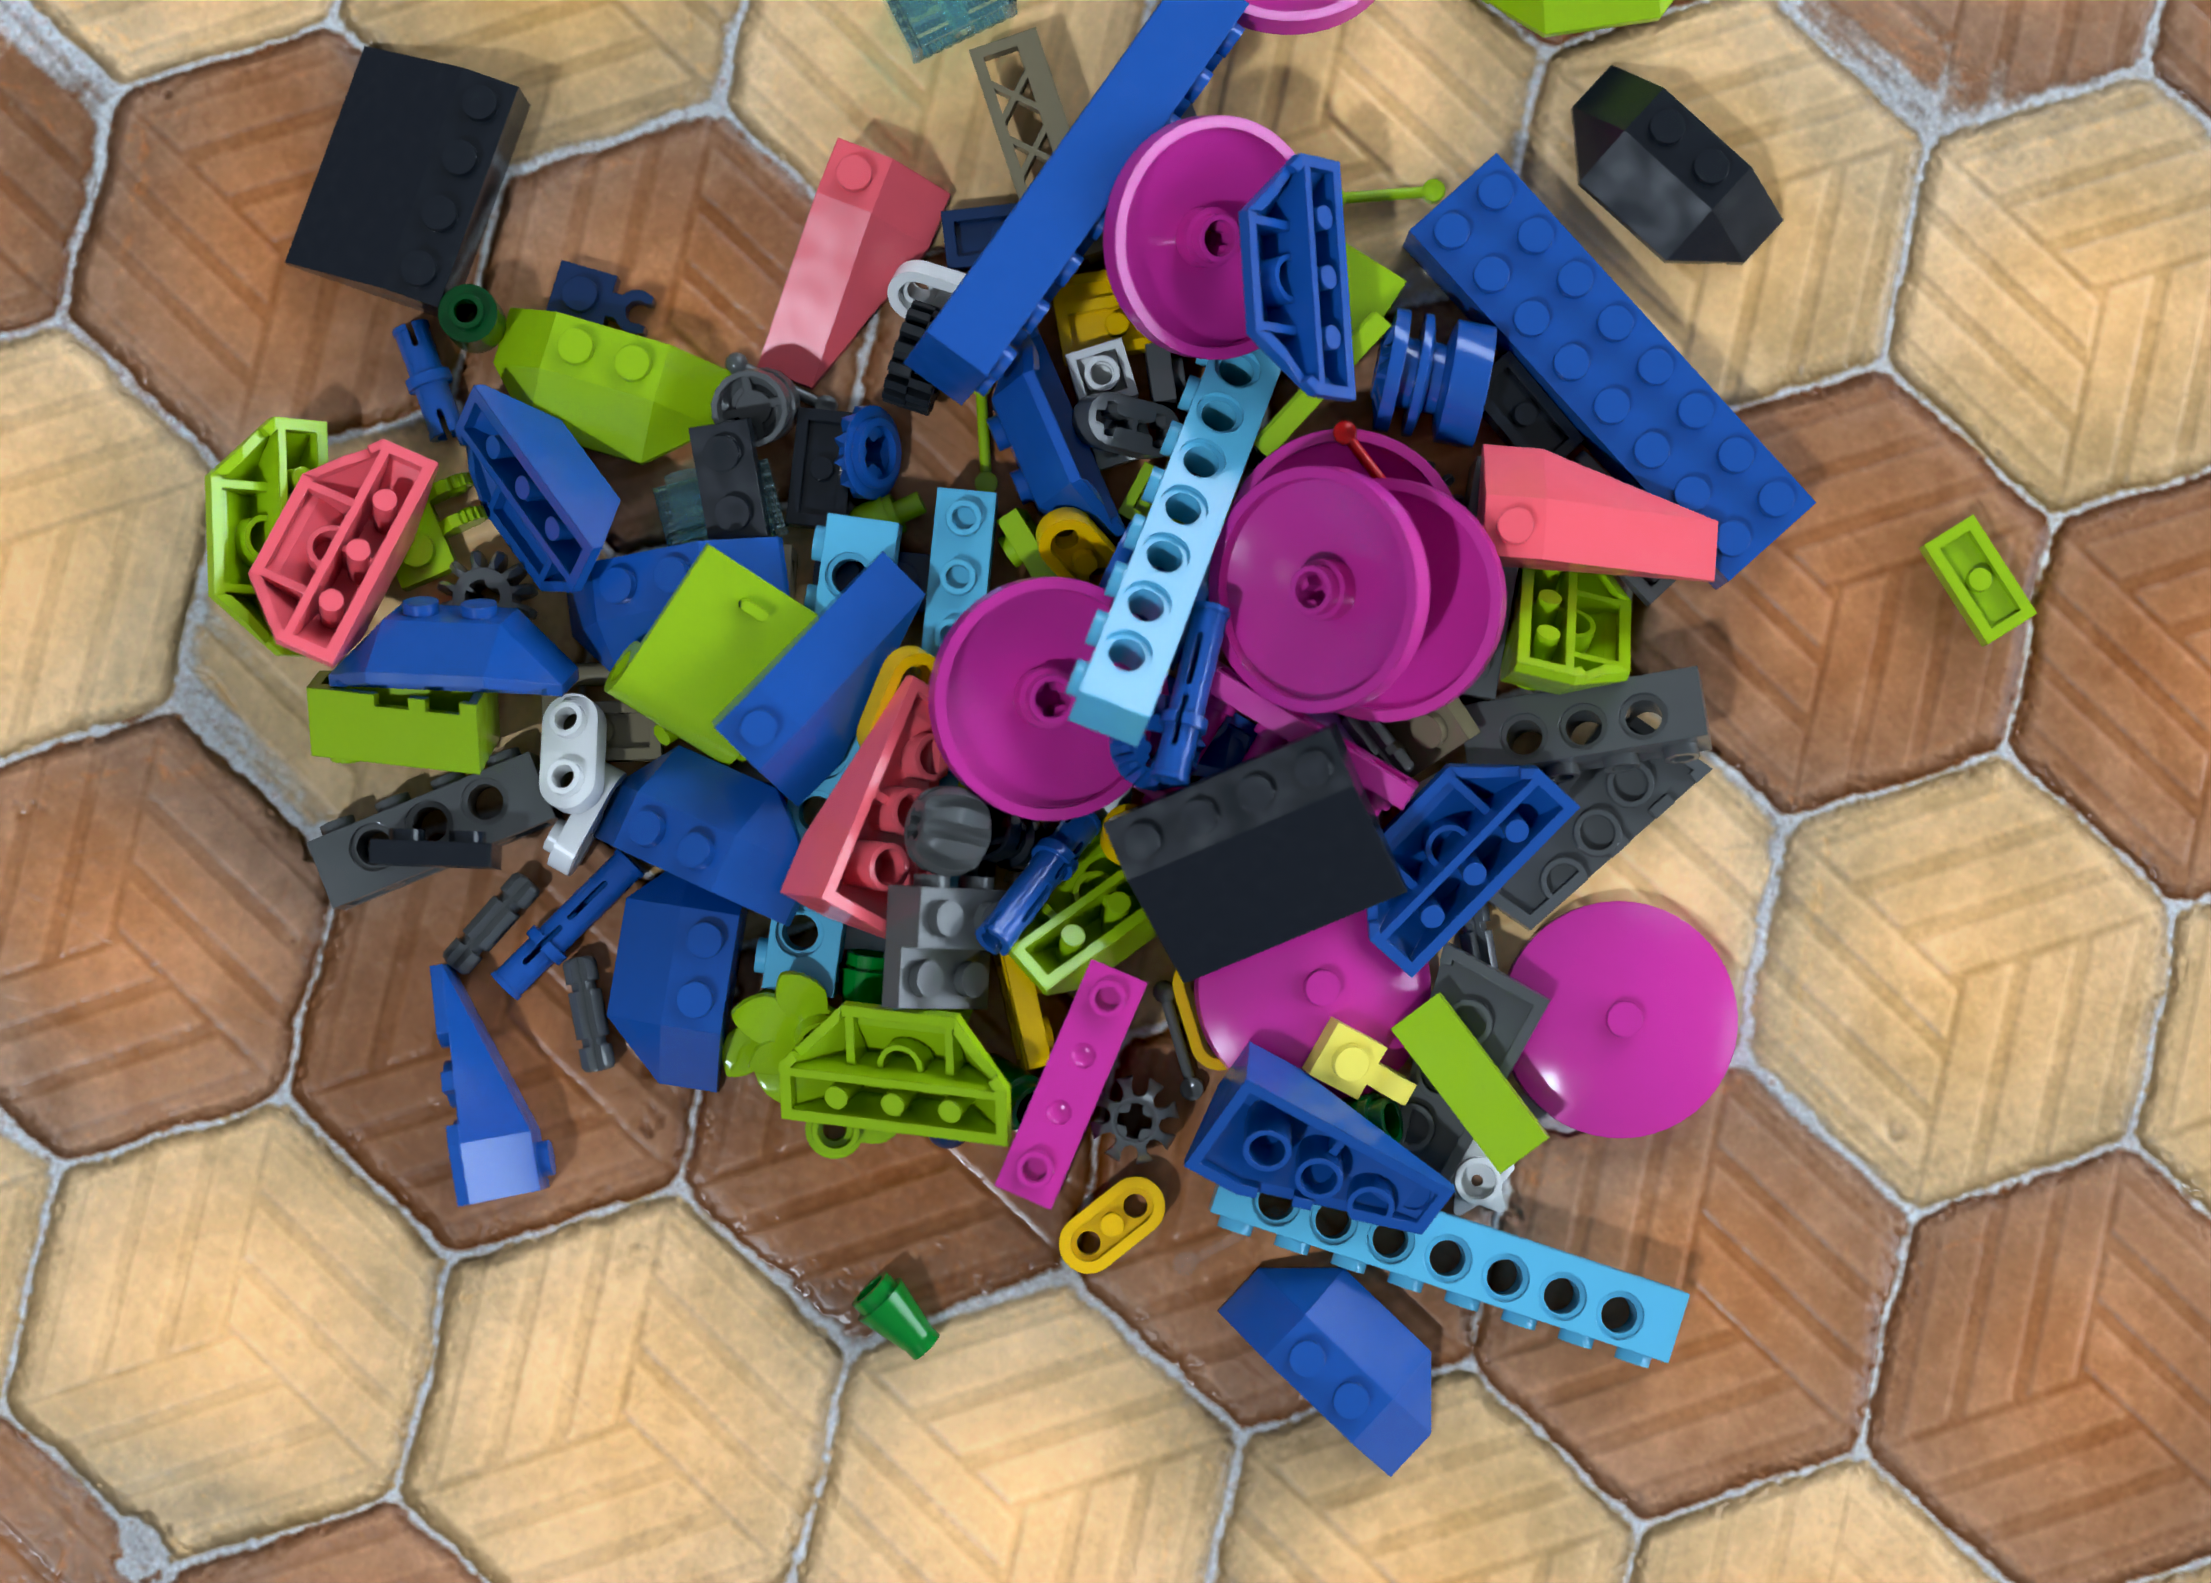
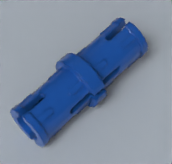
M427 319L414 320L411 323L418 340L417 346H414L411 334L405 323L393 329L392 334L397 341L409 374V378L405 381L410 395H416L429 432L430 442H443L447 440L440 420L441 416L445 417L452 437H457L454 429L459 420L460 413L449 386L453 382V377L449 367H442L430 331L429 321Z

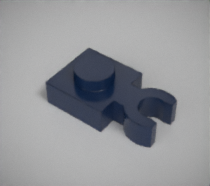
M561 260L546 311L560 312L605 326L608 325L610 320L617 322L622 331L646 337L648 333L646 327L630 322L629 312L638 305L655 309L657 302L653 296L642 290H631L623 295L617 294L621 282L618 276Z

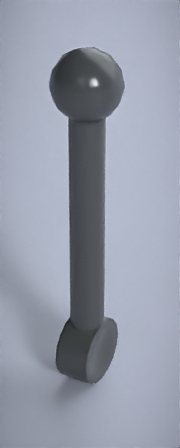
M738 352L730 354L725 362L726 369L731 374L742 370L758 368L749 364L746 356ZM795 385L800 401L815 409L838 411V402L833 396L823 395L819 397Z
M1161 980L1154 985L1153 996L1158 1002L1162 1003L1184 1080L1180 1085V1093L1187 1100H1197L1204 1094L1205 1085L1199 1077L1194 1075L1173 1003L1172 983L1167 980Z

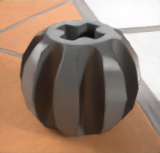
M935 786L923 791L913 802L905 821L904 841L908 856L919 868L940 876H959L975 869L984 857L991 838V819L988 807L975 793L962 787Z
M1133 1075L1116 1079L1123 1091L1120 1100L1113 1101L1107 1097L1103 1090L1101 1091L1095 1106L1104 1107L1110 1111L1108 1120L1089 1122L1094 1139L1107 1132H1111L1116 1136L1114 1144L1104 1152L1106 1155L1119 1162L1124 1147L1132 1145L1137 1149L1136 1165L1153 1161L1146 1149V1145L1150 1140L1156 1139L1162 1143L1166 1150L1169 1149L1177 1135L1163 1132L1159 1128V1123L1165 1118H1179L1175 1101L1161 1108L1154 1106L1153 1100L1156 1094L1165 1088L1163 1085L1149 1078L1145 1093L1136 1095L1132 1091ZM1131 1103L1142 1104L1143 1115L1151 1117L1150 1127H1140L1137 1136L1127 1135L1126 1125L1117 1122L1119 1112H1129Z

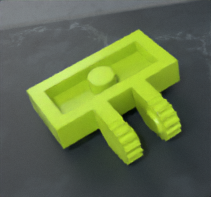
M469 472L454 474L433 483L414 541L396 573L401 588L404 591L409 592L453 573L450 569V564L457 561L448 538L467 531L488 519L483 505L466 507L440 521L436 512L435 504L459 496L474 486Z

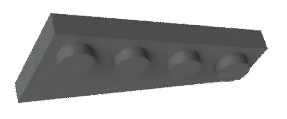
M1635 717L1630 727L1631 731L1639 735H1647L1656 730L1638 717ZM1597 724L1584 745L1594 742L1600 736L1602 726ZM1664 758L1639 761L1640 767L1633 771L1612 774L1604 772V767L1580 771L1581 776L1578 779L1557 783L1580 808L1493 895L1488 903L1528 931L1532 930L1583 885L1591 875L1627 846L1635 836L1663 814L1680 796L1695 783L1699 782L1713 768L1699 759L1686 763L1668 764L1664 762Z

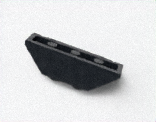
M1611 65L1571 108L1578 185L1664 263H1727V265H1743L1782 223L1781 215L1753 168L1665 88Z

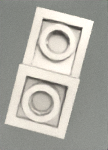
M1122 337L1065 354L1078 402L1087 395L1102 392H1115L1138 398L1139 393ZM1101 410L1097 411L1096 421L1104 424V429L1116 427V420L1104 418L1101 416ZM1146 423L1138 424V432L1149 434ZM1091 447L1100 471L1138 460Z

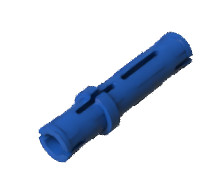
M1194 601L1191 609L1193 610L1182 655L1179 660L1169 708L1161 711L1159 725L1163 727L1154 769H1152L1150 777L1157 782L1170 786H1189V776L1199 736L1206 735L1209 721L1204 718L1217 668L1227 620L1231 614L1227 607L1209 601Z
M1094 812L1078 818L1061 820L1048 838L1040 839L1033 847L1032 859L1027 867L1019 874L1000 899L998 905L976 930L975 935L978 942L987 951L995 955L999 952L1001 956L1007 955L1019 939L1018 937L1031 923L1055 888L1062 881L1068 880L1073 876L1078 868V859L1095 836L1099 834L1102 828L1101 821Z
M616 849L614 854L540 928L534 924L526 932L529 939L497 970H494L491 976L514 999L519 1000L522 994L553 963L559 966L567 958L564 952L645 874L621 850Z

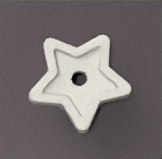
M1473 1140L1450 1181L1455 1185V1215L1461 1216L1478 1205L1499 1213L1504 1212L1505 1203L1501 1190L1502 1184L1514 1171V1164L1500 1174L1479 1145ZM1474 1175L1482 1177L1481 1185L1474 1186L1471 1179Z

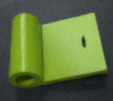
M706 543L642 642H632L621 654L606 680L604 691L719 763L729 766L736 759L744 762L747 759L714 728L711 721L818 614Z

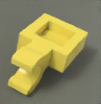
M1332 1016L1302 1066V1069L1309 1075L1357 1100L1366 1085H1369L1388 1098L1405 1106L1417 1086L1415 1083L1405 1079L1406 1076L1380 1062L1387 1050L1386 1046Z

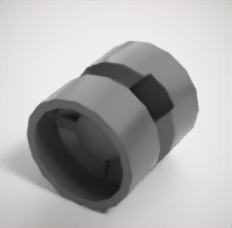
M768 367L742 370L726 377L715 389L711 402L714 424L751 418L756 447L775 442L786 436L797 423L798 407H800L799 393L793 381L781 371Z

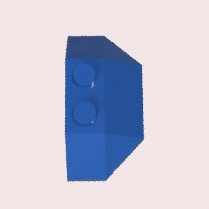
M1300 153L1292 155L1238 212L1246 334L1309 397L1342 402L1355 401L1356 388L1340 162Z
M1036 327L1016 350L1018 354L997 383L991 398L995 416L986 419L998 450L1001 452L1010 448L1019 469L1009 474L1023 505L1033 501L1039 516L1042 517L1062 507L1080 509L1096 523L1114 545H1118L1126 529L1090 447L1083 444L1075 434L1072 426L1074 410Z
M484 384L473 385L454 430L460 446L466 445L468 468L481 506L483 505L490 521L541 591H582L602 550L621 499L561 419Z
M774 536L701 540L598 560L595 562L582 591L566 592L572 637L611 672L621 654L632 642H642L706 543L790 596L783 538Z
M417 596L404 599L402 604L387 615L328 676L329 687L350 686L534 694L562 697L579 680V668L518 608L497 607V601L484 598L463 601L460 604L461 606L439 605L438 598Z
M678 745L627 776L613 792L603 813V819L593 837L703 889L790 927L800 903L780 893V890L801 840L784 796L779 789Z
M1447 763L1412 798L1404 809L1382 829L1408 891L1366 909L1369 940L1413 978L1563 826L1580 806L1536 765Z
M667 871L626 898L607 1017L658 1083L717 1093L723 1067V1045L729 1030L748 908Z
M1258 1267L1217 1310L1267 1363L1355 1447L1390 1477L1431 1435V1351L1346 1269L1342 1267Z

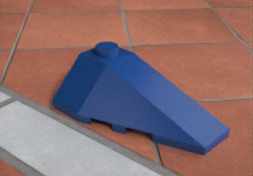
M881 551L711 721L714 728L798 807L841 764L857 732L858 723L885 659L899 648L925 593Z

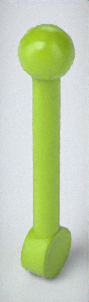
M1430 179L1424 183L1423 187L1344 192L1342 190L1343 207L1349 203L1422 198L1428 204H1436L1442 200L1445 194V187L1438 179Z
M992 387L984 397L976 391L973 392L976 395L980 474L975 479V487L977 491L996 492L998 488L997 477L992 473L990 433L986 421L989 418L987 394L990 393Z

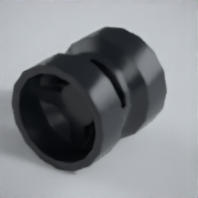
M986 804L991 819V838L982 860L992 862L1009 871H1023L1032 859L1033 847L1040 839L1045 838L1042 825L1038 820L1021 818Z

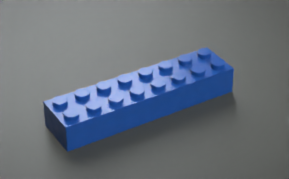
M1161 0L903 362L906 366L961 406L974 391L983 397L986 395L995 381L997 382L1014 360L1018 354L1016 350L1051 307L1050 302L1084 260L1083 255L1103 233L1109 197L1115 181L1127 160L1152 134L1164 126L1181 120V116L1190 104L1197 99L1214 75L1212 72L1220 61L1227 56L1245 31V28L1239 25L1237 21L1248 7L1249 3L1247 1Z
M1497 153L1409 230L1403 248L1471 322L1496 326L1497 339L1495 349L1500 354L1508 350L1511 351L1585 438L1581 443L1613 478L1718 521L1715 581L1709 582L1715 590L1729 582L1816 504V501Z

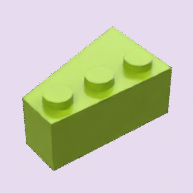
M319 670L306 687L311 756L330 758L335 763L348 764L361 761L480 775L500 740L498 693L350 686L329 687L328 675L333 670Z

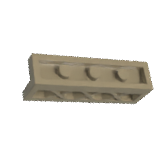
M1036 27L969 50L1019 199L1027 190L1025 180L1035 160L1046 163L1051 156L1040 151L1046 138L1053 153L1070 129ZM1018 51L1024 72L1015 90L1012 91L991 81L985 62ZM1028 83L1035 101L1022 96ZM996 94L1009 100L1003 114ZM1018 104L1040 115L1043 126L1033 146L1009 134L1007 125ZM1015 149L1028 155L1022 168L1020 167ZM1103 233L1083 255L1084 260L1088 259L1090 267L1105 263Z

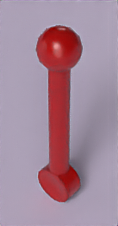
M1349 421L1337 423L1333 429L1335 441L1339 445L1348 446L1371 478H1386L1357 440L1355 425Z

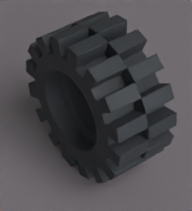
M918 300L912 302L911 307L906 313L905 322L901 325L899 338L895 342L892 359L889 361L888 374L883 385V402L929 416L935 401H937L940 390L903 362L942 308Z

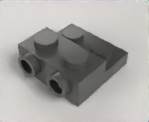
M914 874L913 886L888 884L882 1007L905 1009H988L991 952L981 946L975 933L1007 891L994 890L995 878L959 876L958 888L950 887L951 876Z

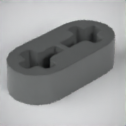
M1115 392L1090 394L1081 398L1075 405L1072 414L1073 429L1083 444L1136 459L1166 457L1160 454L1161 447L1172 420L1179 422L1175 413L1162 404ZM1101 410V416L1104 418L1116 420V427L1104 429V424L1096 421L1097 411ZM1149 423V428L1157 431L1156 441H1153L1151 435L1138 432V424Z

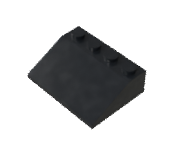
M364 46L285 263L438 317V307L443 296L453 287L465 284L526 120L530 104L518 86L463 67Z
M1336 722L1190 783L1187 787H1181L1117 814L1103 823L1130 887L1184 984L1408 891Z

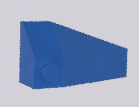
M449 964L430 966L436 1034L443 1049L450 1048L451 1060L444 1061L443 1072H440L442 1092L447 1095L451 1107L456 1108L457 1120L454 1121L453 1125L446 1126V1134L458 1207L549 1188L548 1176L556 1174L555 1155L551 1141H542L541 1131L456 970Z
M1250 1041L1218 1084L1184 1159V1167L1237 1195L1256 1199L1257 1192L1291 1199L1292 1207L1310 1211L1313 1204L1348 1212L1352 1220L1420 1235L1425 1232L1455 1192V1185L1303 1070Z

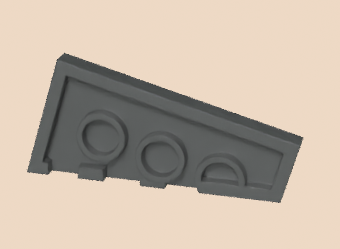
M1447 942L1442 950L1440 966L1430 999L1437 993H1442L1498 1069L1508 1079L1549 1006L1551 999ZM1413 1060L1409 1081L1417 1086L1405 1106L1401 1105L1403 1135L1399 1144L1448 1181H1451L1474 1139Z

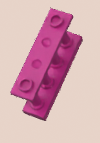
M1217 661V668L1204 718L1209 721L1206 735L1202 736L1206 747L1201 751L1197 765L1226 716L1233 717L1237 710L1258 722L1254 728L1258 735L1242 761L1323 728L1325 725L1305 713L1282 708L1262 698L1233 669ZM1342 736L1376 817H1378L1382 809L1388 811L1392 804L1403 810L1420 783ZM1133 785L1134 788L1145 794L1142 799L1143 803L1181 788L1174 787L1155 792Z
M1091 959L994 1186L1050 1210L1052 1209L1148 984L1147 982Z

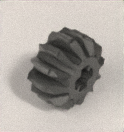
M479 550L472 551L470 556L471 570L468 571L462 564L454 561L450 564V569L459 577L456 584L448 581H440L438 583L437 589L453 598V600L443 602L440 605L461 606L460 604L463 601L476 599L477 597L484 598L480 592L485 588H489L497 595H500L497 607L518 608L529 620H535L537 617V611L528 605L522 604V601L537 596L538 588L534 584H520L528 572L521 563L512 565L507 569L508 556L504 552L496 551L488 565L482 552Z

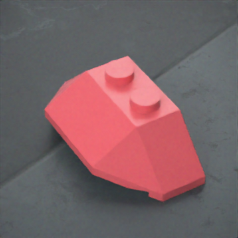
M381 439L367 445L368 449L342 456L303 473L248 572L250 582L276 644L331 668L339 663L362 640L414 541L439 468V462L386 439Z

